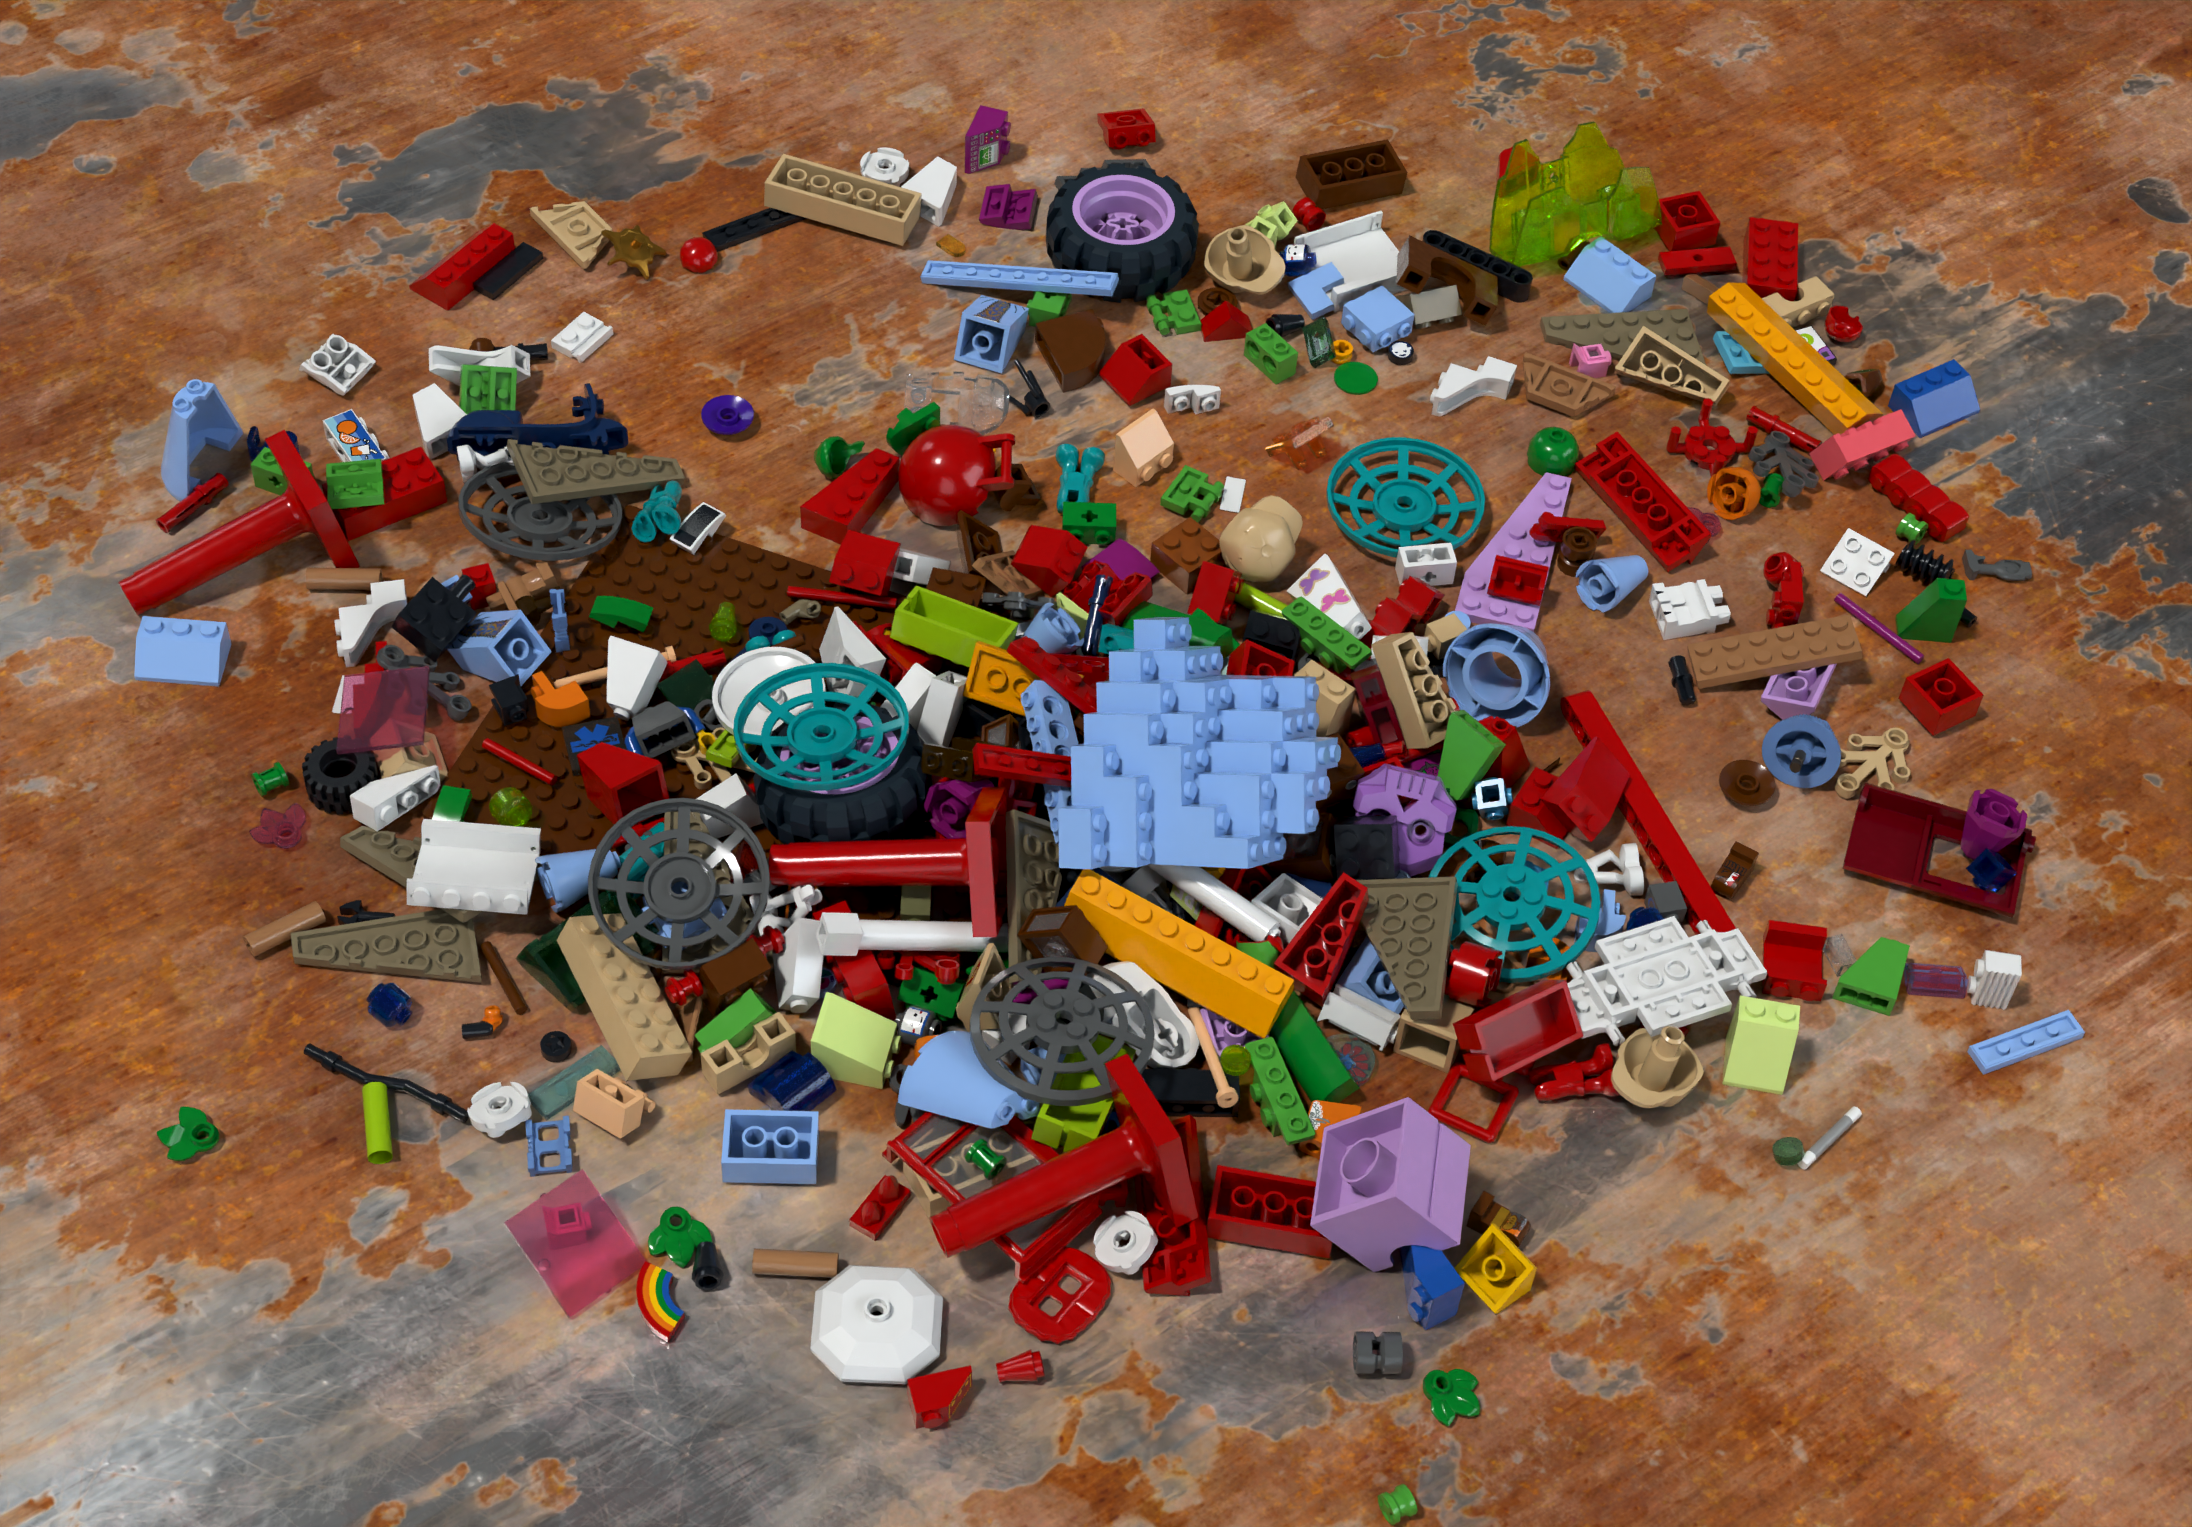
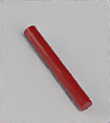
M489 738L483 741L482 748L551 786L556 783L557 776Z

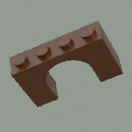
M1410 235L1408 236L1397 255L1396 284L1418 295L1429 277L1437 278L1449 285H1457L1458 293L1463 299V316L1486 326L1498 307L1497 276Z

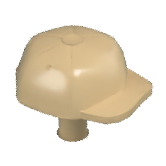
M1248 225L1229 228L1216 235L1206 250L1204 260L1205 269L1212 280L1232 293L1246 291L1257 295L1266 294L1282 280L1286 270L1284 260L1275 250L1274 243L1263 233Z
M1273 495L1264 497L1251 508H1245L1240 511L1228 524L1219 539L1222 557L1227 567L1241 572V578L1252 583L1275 580L1286 569L1296 553L1295 542L1303 524L1301 515L1287 501Z
M1665 1026L1662 1028L1661 1034L1653 1037L1649 1035L1646 1028H1642L1631 1034L1619 1047L1616 1063L1611 1073V1082L1616 1091L1634 1105L1642 1108H1667L1678 1104L1698 1084L1704 1071L1697 1055L1684 1042V1034L1679 1028Z

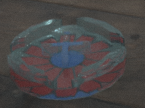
M1341 1033L1328 1037V1041L1357 1085L1360 1087L1368 1082L1375 1066V1055L1368 1043L1365 1044L1360 1041L1359 1037L1351 1034Z

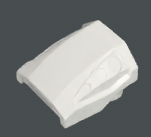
M332 334L327 339V342L312 354L309 360L307 359L300 365L299 371L306 372L321 384L343 396L367 374L376 361L357 345L347 342L339 335Z

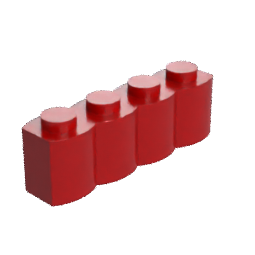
M1892 454L1872 466L1868 478L1872 487L1887 495L1893 505L1905 510L1907 514L1912 513L1915 515L1916 520L1928 523L1927 532L1930 536L1940 542H1945L1965 529L1969 519L1966 510L1958 503L1950 501L1949 497L1940 488L1931 485L1929 480L1919 471L1912 469L1903 457Z

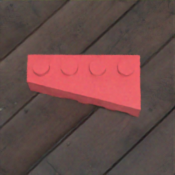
M1902 409L1882 416L1873 422H1866L1856 429L1855 427L1848 429L1841 435L1838 433L1831 436L1810 452L1809 455L1823 481L1831 477L1837 480L1849 473L1848 470L1851 468L1858 471L1866 467L1871 459L1878 462L1889 456V451L1894 450L1895 453L1906 449L1909 447L1907 442L1916 437Z

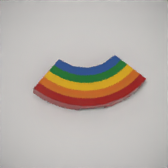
M645 1261L637 1279L636 1294L638 1307L649 1329L664 1341L669 1342L685 1318L684 1311L678 1308L670 1297L669 1289L673 1282V1274Z

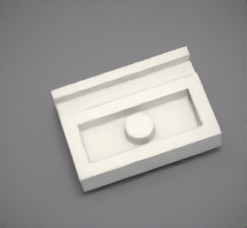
M583 312L551 340V346L571 359L574 357L579 363H582L613 335V327H607L604 325V322Z

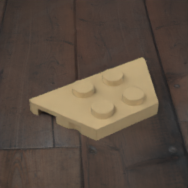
M585 201L573 202L571 204H555L552 210L538 211V206L530 208L531 217L583 269L590 265L609 242V239L604 237L601 231L605 229L612 231V228Z

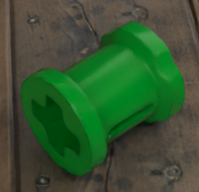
M1770 473L1764 478V487L1761 489L1759 500L1761 505L1767 508L1779 505L1780 494L1783 489V476Z
M279 762L274 763V767L261 773L255 772L251 774L253 783L261 797L281 785L284 787L289 785L288 777Z
M979 1139L968 1150L965 1160L968 1163H974L984 1172L985 1178L992 1180L1003 1170L1007 1159L1003 1155L998 1156L987 1146V1141Z

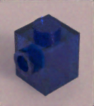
M1988 848L1966 868L1974 876L1972 880L1980 889H1988L1996 893L2017 874L1998 852Z

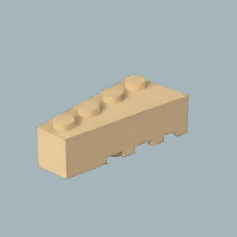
M1645 326L1639 331L1615 367L1616 374L1701 402L1709 398L1713 401V406L1718 404L1730 386V380Z
M1413 632L1391 634L1371 644L1407 749L1429 748L1444 740L1449 716L1452 712H1455L1456 705L1452 698H1447L1441 688L1442 681L1438 675L1433 674L1428 666L1430 661Z

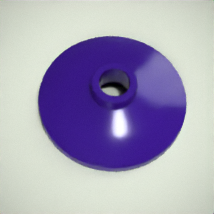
M722 395L709 400L704 405L701 418L703 424L712 432L731 435L740 433L751 425L754 411L751 404L745 399L734 395Z

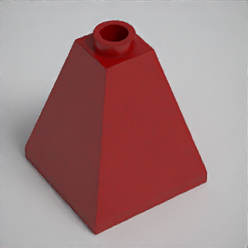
M877 634L872 639V644L886 658L880 677L891 683L894 688L916 662L936 675L942 668L944 659H946L938 655H930L924 650L913 646L903 645L899 641L890 638V635Z
M1496 716L1486 729L1505 743L1506 746L1482 780L1491 777L1503 778L1506 788H1511L1528 770L1530 763L1516 727L1509 724L1507 720Z

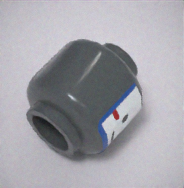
M912 1005L906 1008L903 1013L897 1015L895 1020L898 1036H901V1042L911 1046H915L916 1040L919 1038L940 1035L941 1021L938 1020L937 1014L932 1010Z

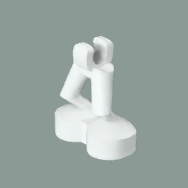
M469 445L456 447L463 483L477 473V467L483 470L503 462L515 466L512 458L508 456L509 451L507 447L487 456L475 452Z
M1636 843L1622 844L1619 858L1609 849L1590 859H1586L1587 864L1594 873L1597 884H1622L1630 896L1643 895L1644 877L1642 867L1639 864V853ZM1612 861L1620 868L1623 875L1616 872H1598L1597 868ZM1582 868L1576 869L1574 872L1576 883L1588 882Z
M806 885L804 887L798 886L775 898L769 895L766 909L758 924L760 936L763 935V928L767 925L773 929H779L783 935V927L789 928L799 917L805 918L812 910L811 906L822 901L821 891L818 889L814 890V887L811 885ZM760 894L752 895L749 899L754 914L759 904ZM793 902L796 903L797 908L791 918L778 917L777 908Z

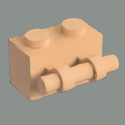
M596 1069L577 1081L573 1111L621 1139L640 1126L642 1111L652 1112L656 1103L649 1099L648 1094L638 1089L635 1091L627 1086L626 1081L619 1077L613 1078Z

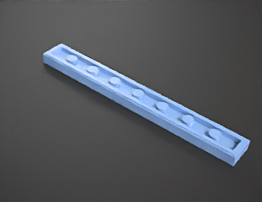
M933 260L927 261L920 276L921 282L924 284L1113 296L1119 281L1118 273Z

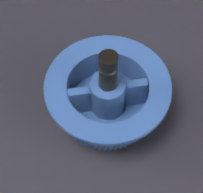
M1799 714L1781 720L1769 729L1763 740L1762 756L1768 770L1781 782L1798 788H1812L1826 783L1837 772L1841 762L1840 745L1827 721L1817 718V716L1814 717V715Z

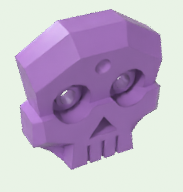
M1386 763L1373 770L1371 774L1358 780L1352 802L1353 807L1356 809L1353 816L1397 815L1400 870L1405 871L1410 877L1433 869L1438 859L1442 856L1444 835L1452 830L1457 810L1456 803L1447 792L1441 777ZM1398 795L1413 798V800L1403 807ZM1423 825L1426 827V831L1423 834H1418L1415 832V828Z

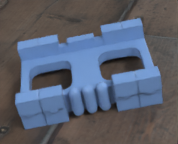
M550 589L556 652L570 650L569 636L566 631L568 622L567 613L564 609V589Z
M563 1116V1120L532 1123V1119L526 1120V1138L528 1139L527 1161L530 1177H534L535 1174L563 1171L572 1173L571 1148L569 1149V1116ZM557 1127L559 1129V1137L556 1140L540 1141L538 1131L541 1128ZM550 1153L560 1154V1165L554 1167L540 1166L541 1155Z

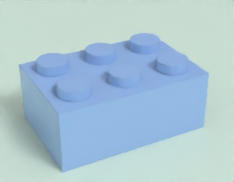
M725 1109L721 1158L723 1182L816 1184L819 1111Z

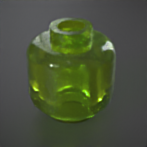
M506 787L493 795L489 803V811L500 825L522 827L531 817L532 805L520 790L515 787Z

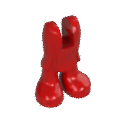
M1608 1043L1596 1046L1593 1057L1589 1060L1577 1063L1573 1060L1566 1064L1546 1065L1528 1072L1531 1083L1538 1085L1534 1089V1093L1539 1101L1555 1100L1574 1095L1582 1097L1584 1094L1620 1095L1611 1082L1613 1057ZM1587 1076H1598L1596 1078L1584 1080V1077Z

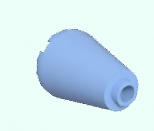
M1638 555L1589 560L1580 565L1576 572V578L1579 577V585L1576 586L1577 592L1582 602L1589 609L1607 612L1613 609L1647 578L1648 566L1645 560Z
M1046 603L1040 608L1022 637L1027 636L1038 642L1039 647L1047 653L1070 654L1079 649L1084 643V638L1080 640L1078 637L1081 630L1077 623L1061 607L1056 611L1051 608L1054 605L1053 603Z
M596 849L543 855L535 859L536 863L542 865V867L536 868L546 898L553 897L556 905L551 906L555 913L563 911L588 894L589 870ZM609 850L599 877L612 879L618 875V868H621V862L616 851L611 852Z

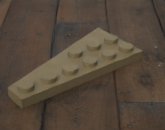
M508 439L506 447L531 504L649 490L657 485L665 488L669 481H677L680 485H683L685 480L677 460L673 458L644 455L642 458L627 457V453L617 452L615 456L602 454V450L563 445L555 449L543 447L542 443L532 442V446L517 444L518 440Z
M1017 810L1005 812L1009 967L1035 959L1017 934L1033 909L1056 906L1062 880L1061 873L1059 872V844H1055L1050 822ZM1042 967L1029 970L1034 975L1041 973ZM1016 974L1009 977V984L1017 985L1023 981Z
M442 909L291 933L295 964L482 983L473 918L463 923Z

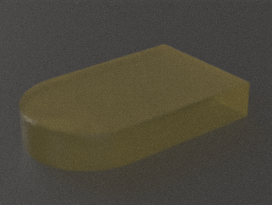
M950 234L936 242L937 247L953 257H961L965 254V245Z

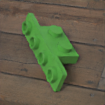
M1302 596L1298 597L1281 611L1284 618L1299 628L1302 639L1300 643L1303 649L1308 654L1313 653L1326 668L1331 667L1338 674L1344 671L1347 666L1350 669H1355L1372 655V650Z
M1268 1037L1246 1043L1245 1051L1254 1069L1250 1094L1253 1101L1258 1102L1260 1105V1115L1264 1126H1269L1273 1137L1282 1135L1287 1145L1314 1139V1128L1274 1038Z

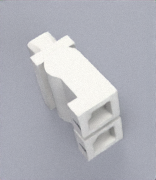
M1705 579L1697 580L1696 583L1687 582L1680 586L1665 587L1663 583L1652 584L1649 603L1655 619H1657L1663 640L1698 635L1705 632L1707 634L1715 633L1716 625L1729 623L1731 615L1728 605L1715 606V604L1722 603L1723 599L1720 585L1707 586Z

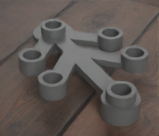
M1772 431L1770 435L1766 436L1765 444L1751 448L1748 457L1756 462L1753 472L1757 476L1767 477L1772 468L1779 466L1784 478L1782 492L1786 496L1796 497L1801 494L1804 486L1809 488L1816 487L1819 477L1811 472L1814 462L1793 450L1789 444L1790 438L1785 433ZM1770 452L1775 453V456L1764 460L1766 454ZM1793 471H1795L1797 474H1799V475L1802 476L1803 478H1801V477H1799V476H1797V475H1794V474H1793Z
M1008 592V596L1000 597V594L983 593L982 603H985V606L1004 607V609L1012 610V618L1033 620L1034 609L1040 610L1046 603H1053L1054 605L1051 608L1057 609V602L1054 598L1038 597V601H1032L1024 598L1025 593Z
M386 645L378 651L376 656L377 662L387 670L390 684L386 694L390 699L401 700L406 691V687L400 680L401 673L408 679L412 698L409 712L413 716L423 717L428 709V703L424 700L423 691H425L446 707L447 714L451 719L459 721L467 717L471 709V702L468 698L462 695L450 697L432 684H441L444 689L453 691L457 688L460 681L457 674L453 672L436 673L434 671L438 664L437 661H432L426 655L423 657L404 655L402 649L395 645ZM410 666L419 667L420 671H415Z

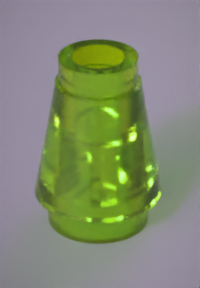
M723 602L719 605L709 624L712 637L718 641L730 640L737 631L735 606L729 602Z

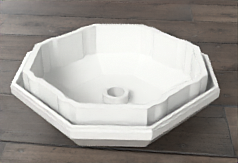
M849 1265L815 1291L810 1350L841 1382L906 1384L907 1379L914 1378L940 1357L943 1297L914 1268ZM875 1311L882 1312V1315L874 1316L872 1315V1313Z

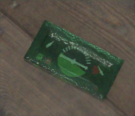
M1324 316L1302 328L1309 361L1314 368L1336 357L1329 323Z

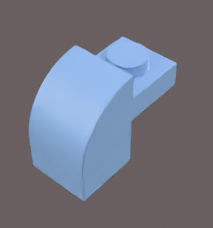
M1604 889L1599 922L1594 937L1585 951L1597 952L1595 950L1597 940L1622 933L1626 915L1619 914L1620 903L1615 902V890ZM1577 917L1574 943L1584 931L1588 919Z

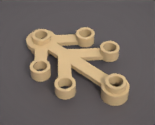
M719 727L712 732L715 740L723 733L725 728ZM692 739L670 750L674 760L687 764L694 775V784L698 789H707L712 783L710 772L703 770L698 759L707 761L721 783L731 777L726 766L706 760V755L700 752L698 739ZM751 744L746 750L747 753L755 751L757 745ZM741 757L733 766V768L754 772Z
M1890 728L1882 736L1850 735L1846 744L1849 751L1841 749V758L1843 760H1841L1839 768L1845 767L1847 762L1864 763L1853 774L1844 773L1838 777L1835 785L1838 796L1843 799L1855 796L1860 783L1874 769L1878 779L1877 786L1894 790L1895 787L1890 782L1886 758L1890 754H1892L1895 765L1892 773L1893 781L1899 784L1906 783L1911 773L1910 769L1906 766L1903 753L1909 746L1907 733L1900 728ZM1863 746L1880 747L1877 751H1862Z

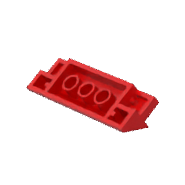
M1618 431L1597 443L1596 451L1575 463V470L1667 572L1686 561L1691 564L1711 538V532Z
M1187 1115L1173 1120L1171 1123L1181 1137L1199 1218L1175 1228L1143 1174L1135 1176L1137 1212L1146 1217L1158 1237V1243L1153 1253L1142 1265L1143 1284L1146 1293L1190 1296V1289L1212 1282L1196 1119L1191 1115Z

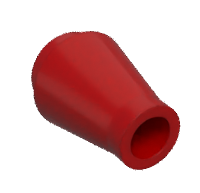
M1030 1349L1006 1361L996 1363L999 1382L1038 1381L1037 1378L1045 1376L1040 1351L1032 1352Z

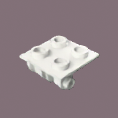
M1848 528L1820 572L1866 597L1882 572L1886 573L1889 569V562L1895 553Z

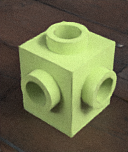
M1284 201L1273 206L1265 205L1258 211L1259 217L1278 226L1277 241L1285 238L1298 221Z

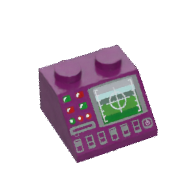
M980 105L965 135V173L971 174L998 165L1003 156L1008 155L1010 141H1007V137L1011 129V122H1008V111Z

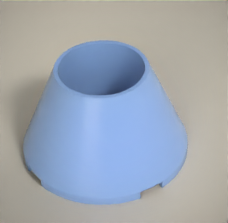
M1480 624L1462 632L1451 643L1446 652L1443 663V677H1446L1449 687L1448 694L1456 700L1460 710H1465L1477 721L1489 716H1493L1495 719L1498 716L1507 720L1509 724L1520 727L1531 721L1544 707L1550 691L1547 653L1543 642L1533 631L1515 625ZM1492 652L1502 653L1513 660L1521 673L1522 680L1514 679L1504 674L1497 667Z

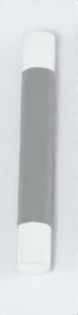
M1853 1106L1797 1160L1798 1166L1804 1170L1807 1169L1862 1115L1861 1110Z

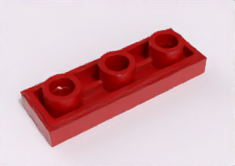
M1730 246L1659 252L1658 256L1664 275L1671 276L1735 270L1737 265Z

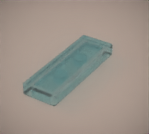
M600 1045L529 1093L530 1102L547 1121L574 1102L578 1080L596 1069L613 1076L620 1071V1067L610 1053Z

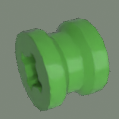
M1908 513L1898 525L1896 535L1901 538H1907L1909 543L1915 540V545H1917L1925 535L1929 524L1925 521L1916 520L1915 515Z
M1405 1484L1396 1486L1391 1493L1383 1492L1378 1495L1380 1510L1391 1525L1400 1522L1403 1516L1411 1517L1417 1514L1416 1501Z

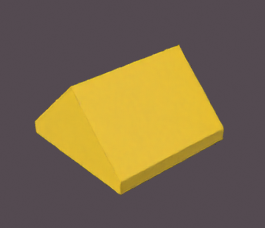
M1493 1223L1454 1269L1495 1314H1498L1531 1290L1537 1267Z

